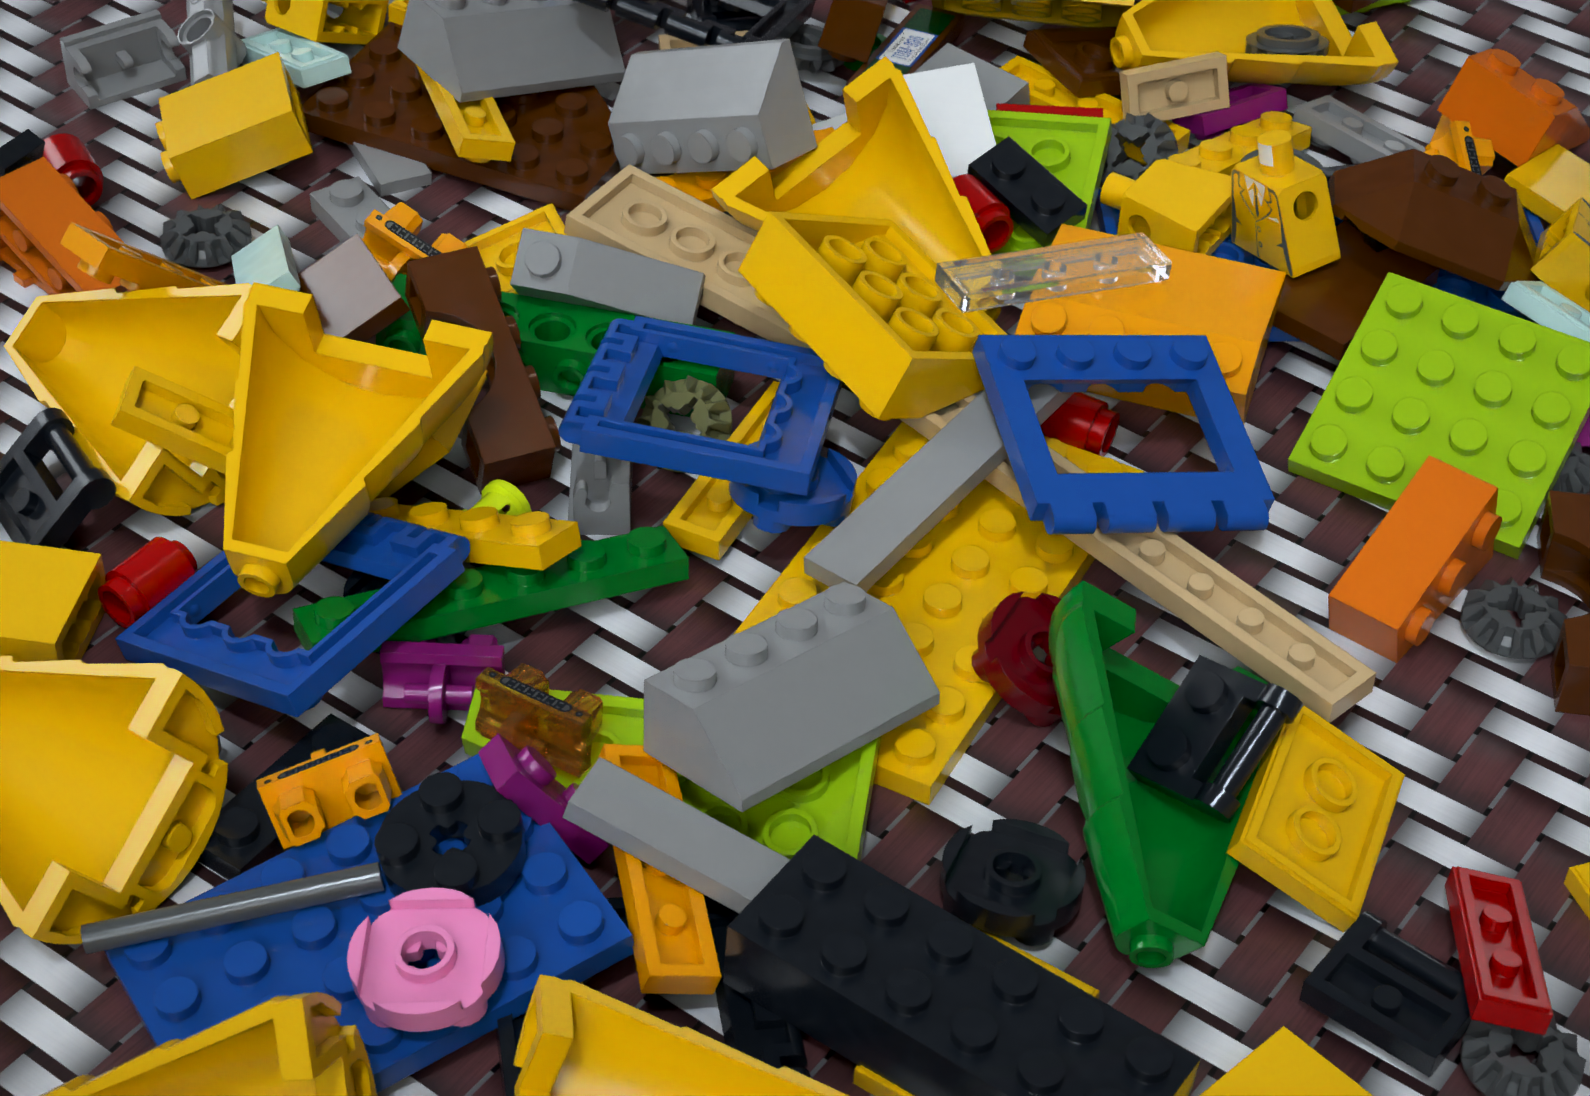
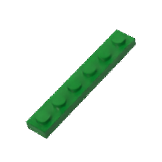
M662 525L658 527H639L627 534L595 541L581 540V547L543 571L496 565L465 568V571L386 641L421 642L689 579V557L665 526ZM380 589L346 597H326L315 604L292 608L294 631L304 649L309 651ZM381 645L372 653L380 651Z

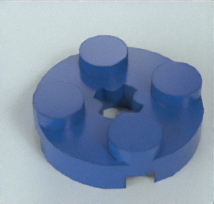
M759 441L753 442L749 445L757 447ZM828 448L827 458L819 456L807 496L794 493L788 495L772 494L765 491L762 487L729 481V492L739 507L753 514V524L765 532L782 533L791 526L825 525L837 527L850 515L855 496L857 473L852 463L845 456Z

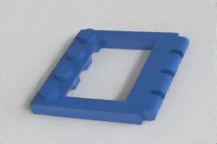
M637 315L634 321L617 318L610 323L558 431L564 441L580 445L579 452L758 486L769 493L777 495L794 493L807 496L843 381L830 375L823 366L824 361L810 348ZM662 357L781 379L757 447L633 423Z
M978 335L972 353L1030 521L1042 520L1047 534H1093L1096 531L1097 522L1103 534L1152 533L1155 531L1157 523L1162 532H1210L1215 529L1216 522L1221 531H1258L1267 528L1269 523L1268 512L1275 498L1206 335ZM1035 384H1048L1060 392H1086L1087 388L1092 384H1106L1117 392H1143L1148 384H1163L1174 392H1187L1219 471L1057 474L1028 393L1029 389Z
M368 512L367 516L322 561L390 581L309 651L297 648L289 652H282L278 650L273 639L257 634L238 638L235 637L229 625L213 620L197 624L241 587L237 581L238 577L230 568L224 550L119 634L115 640L126 660L135 663H163L169 668H174L185 674L197 684L298 718L305 711L316 706L326 692L465 571L462 562L466 560L470 553V542L464 536L433 528L427 529L422 525Z

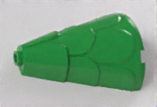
M1083 580L1073 587L1057 604L1051 616L1048 636L1049 652L1053 666L1052 678L1070 748L1071 765L1078 801L1086 820L1083 828V837L1116 948L1122 954L1129 955L1130 961L1138 966L1162 968L1170 965L1174 959L1200 949L1206 944L1239 865V861L1228 855L1226 851L1260 762L1236 799L1241 805L1229 823L1219 821L1135 779L1127 767L1176 693L1179 685L1109 648L1135 633L1136 609ZM1240 666L1233 668V670L1264 684L1269 683ZM1252 710L1207 782L1213 783L1257 714V710Z

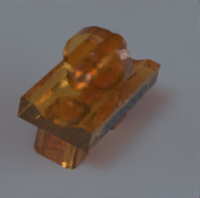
M521 663L507 675L487 667L475 678V688L480 691L481 696L480 709L475 720V730L481 732L483 737L491 740L499 733L520 751L526 745H530L550 765L578 778L591 767L592 740L602 727L603 702L600 697L582 689L572 692L563 701L549 695V680L544 676L543 672L525 663Z

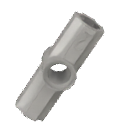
M186 0L187 19L181 25L177 39L189 52L192 86L238 68L246 56L247 48L245 43L235 34L233 0Z

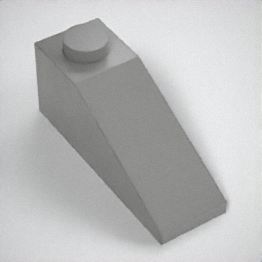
M523 228L510 285L520 295L695 325L706 276L702 272L583 238Z

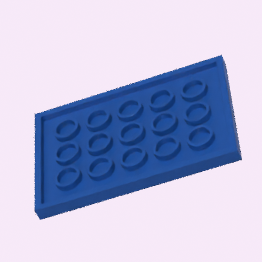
M479 754L443 771L455 774L461 781H477L494 787ZM421 783L402 792V795L391 799L388 811L366 820L360 816H354L321 833L320 838L298 847L295 846L184 903L379 862L374 845L377 832L380 830L388 813L406 796L418 791ZM520 810L525 830L524 841L526 846V861L522 872L511 888L501 897L499 896L492 902L476 907L486 913L488 917L490 913L498 925L504 948L505 967L497 990L487 1000L488 1008L486 1014L478 1022L470 1026L457 1027L452 1025L434 1031L409 1032L391 1027H378L371 1023L367 1017L364 1006L355 994L350 979L347 954L355 930L369 915L372 924L380 915L391 910L389 900L395 896L389 889L382 867L385 891L110 949L104 952L156 1047L169 1040L190 1037L276 996H292L311 992L331 995L342 1004L341 1015L335 1016L340 1026L356 1025L371 1065L376 1092L379 1093L496 1029L498 1019L512 1014V1019L527 1012L540 974L581 983L634 954L633 934L551 823L540 826ZM450 838L438 845V853L444 855L452 847L463 850L467 845L462 838ZM437 949L424 950L421 960L408 962V965L423 969L434 966L441 960H439Z

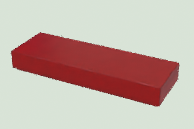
M1452 866L1445 883V891L1471 1019L1545 1036L1553 1018V1011L1522 882L1513 878Z

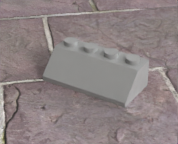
M409 0L397 47L434 81H437L452 94L459 103L483 100L490 97L499 98L620 82L625 74V67L610 10L604 12L574 0Z
M790 39L636 52L630 56L608 121L614 144V152L620 169L623 170L630 164L648 174L736 171L754 156L768 169H774L817 148Z
M843 581L830 586L825 591L791 608L780 611L777 615L740 633L729 636L726 640L696 655L680 660L675 665L645 679L644 752L732 807L744 812L938 705L940 692L894 608L865 593L862 588Z

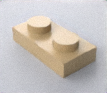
M1220 52L1119 71L1123 119H1125L1126 113L1135 116L1150 113L1155 118L1165 121L1230 107L1226 55Z

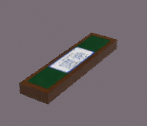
M918 3L868 58L867 63H864L846 82V86L885 56L903 75L915 72L947 43L952 44L963 31L965 14Z

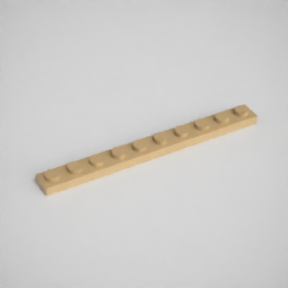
M976 396L966 397L922 418L900 420L928 440H931ZM1048 446L1057 474L1086 473ZM1007 457L985 480L1026 509L1012 466ZM1097 522L1096 531L1093 534L1063 535L1264 679L1294 694L1304 706L1329 723L1373 691L1376 678L1375 671L1175 533L1162 532L1158 523L1155 531L1152 533L1103 534Z

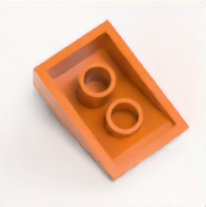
M1490 48L1468 56L1437 111L1453 122L1455 120L1469 121L1474 137L1491 140L1493 150L1517 167L1557 143L1570 150L1586 143L1590 138V128L1578 107L1563 98L1565 96L1564 91L1551 81L1542 78L1535 79L1520 68L1521 62L1514 55L1501 49Z

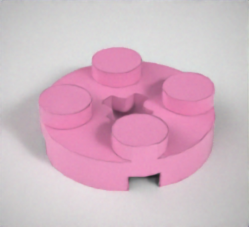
M432 887L411 890L390 899L389 905L391 910L380 915L372 924L368 915L357 927L349 944L347 966L355 994L364 1006L366 1015L371 1023L383 1028L391 1027L409 1032H426L443 1029L452 1025L457 1027L470 1026L478 1022L486 1014L488 1008L487 1000L497 990L503 976L505 954L496 921L490 913L488 917L486 913L477 909L473 898L461 891ZM437 949L439 960H441L436 965L423 969L408 965V962L421 960L424 950Z

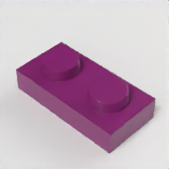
M1263 83L1243 84L1229 89V108L1172 119V122L1191 130L1190 133H1193L1197 140L1213 139L1226 133L1228 128L1259 119L1264 112H1280L1288 109L1286 89Z
M498 733L478 751L496 791L507 800L511 799L521 811L540 826L551 823L568 848L585 862L590 864L610 846L605 840L562 818L568 801L579 785L573 782L566 788L554 779L557 777L555 770L532 746L526 745L520 751Z

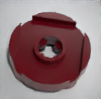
M1023 592L1012 593L995 606L983 619L977 635L978 648L971 657L972 666L979 678L990 683L1005 702L1023 713L1031 723L1041 727L1050 726L1056 720L1062 719L1052 678L1053 666L1048 645L1051 616L1061 599L1045 593H1041L1036 599L1026 596L1021 597ZM1040 647L1047 654L1044 660L1045 664L1036 658L1032 650Z

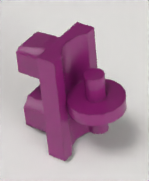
M470 634L467 639L462 641V644L436 643V639L421 642L384 641L380 649V663L383 672V707L428 709L429 721L433 724H445L448 710L469 711L477 682L501 684L500 679L505 677L504 646L498 645L497 638L494 635ZM495 672L497 675L490 677L489 673Z

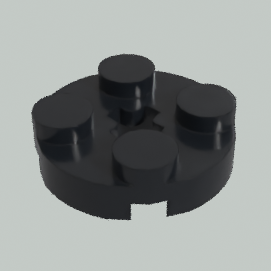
M448 772L428 776L421 782L418 791L402 799L384 819L374 842L386 882L395 897L404 892L421 888H447L461 891L475 899L476 907L492 902L507 892L519 878L526 861L525 830L518 806L511 799L507 800L493 786L471 780L461 781L458 776ZM450 838H462L467 845L463 850L452 847L444 855L438 853V845Z
M1018 819L993 820L991 831H981L971 835V825L954 834L943 851L939 885L944 896L943 909L980 930L995 935L1014 937L1018 942L1028 946H1042L1049 943L1053 939L1054 931L1069 923L1077 914L1082 901L1086 870L1081 859L1077 865L1075 860L1068 855L1070 843L1060 834L1042 825ZM1012 873L1021 876L1022 881H1012L1006 878Z

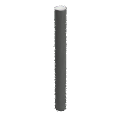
M374 862L81 925L82 944L85 953L92 954L385 891L380 863Z

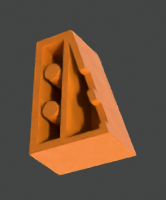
M42 157L0 177V262L4 261L17 270L13 273L15 282L24 288L36 284L49 295L116 288L119 292L130 291L119 283L121 279L115 276L111 284H107L77 268L81 258L60 244L71 222L123 242L114 232L108 218L102 212L94 211L79 195L77 187L69 176L63 173L60 174L45 157Z
M1429 455L1329 593V629L1395 663H1398L1413 645L1419 646L1429 634L1435 620L1493 557L1494 539L1502 522V517L1496 514L1498 487Z

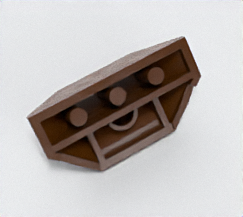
M1413 148L1334 171L1329 179V195L1333 215L1341 220H1348L1349 218L1360 231L1397 252L1497 291H1506L1510 283L1515 281H1541L1530 270L1534 265L1537 247L1517 190L1496 176L1479 175L1459 167L1448 157L1442 155L1431 156Z

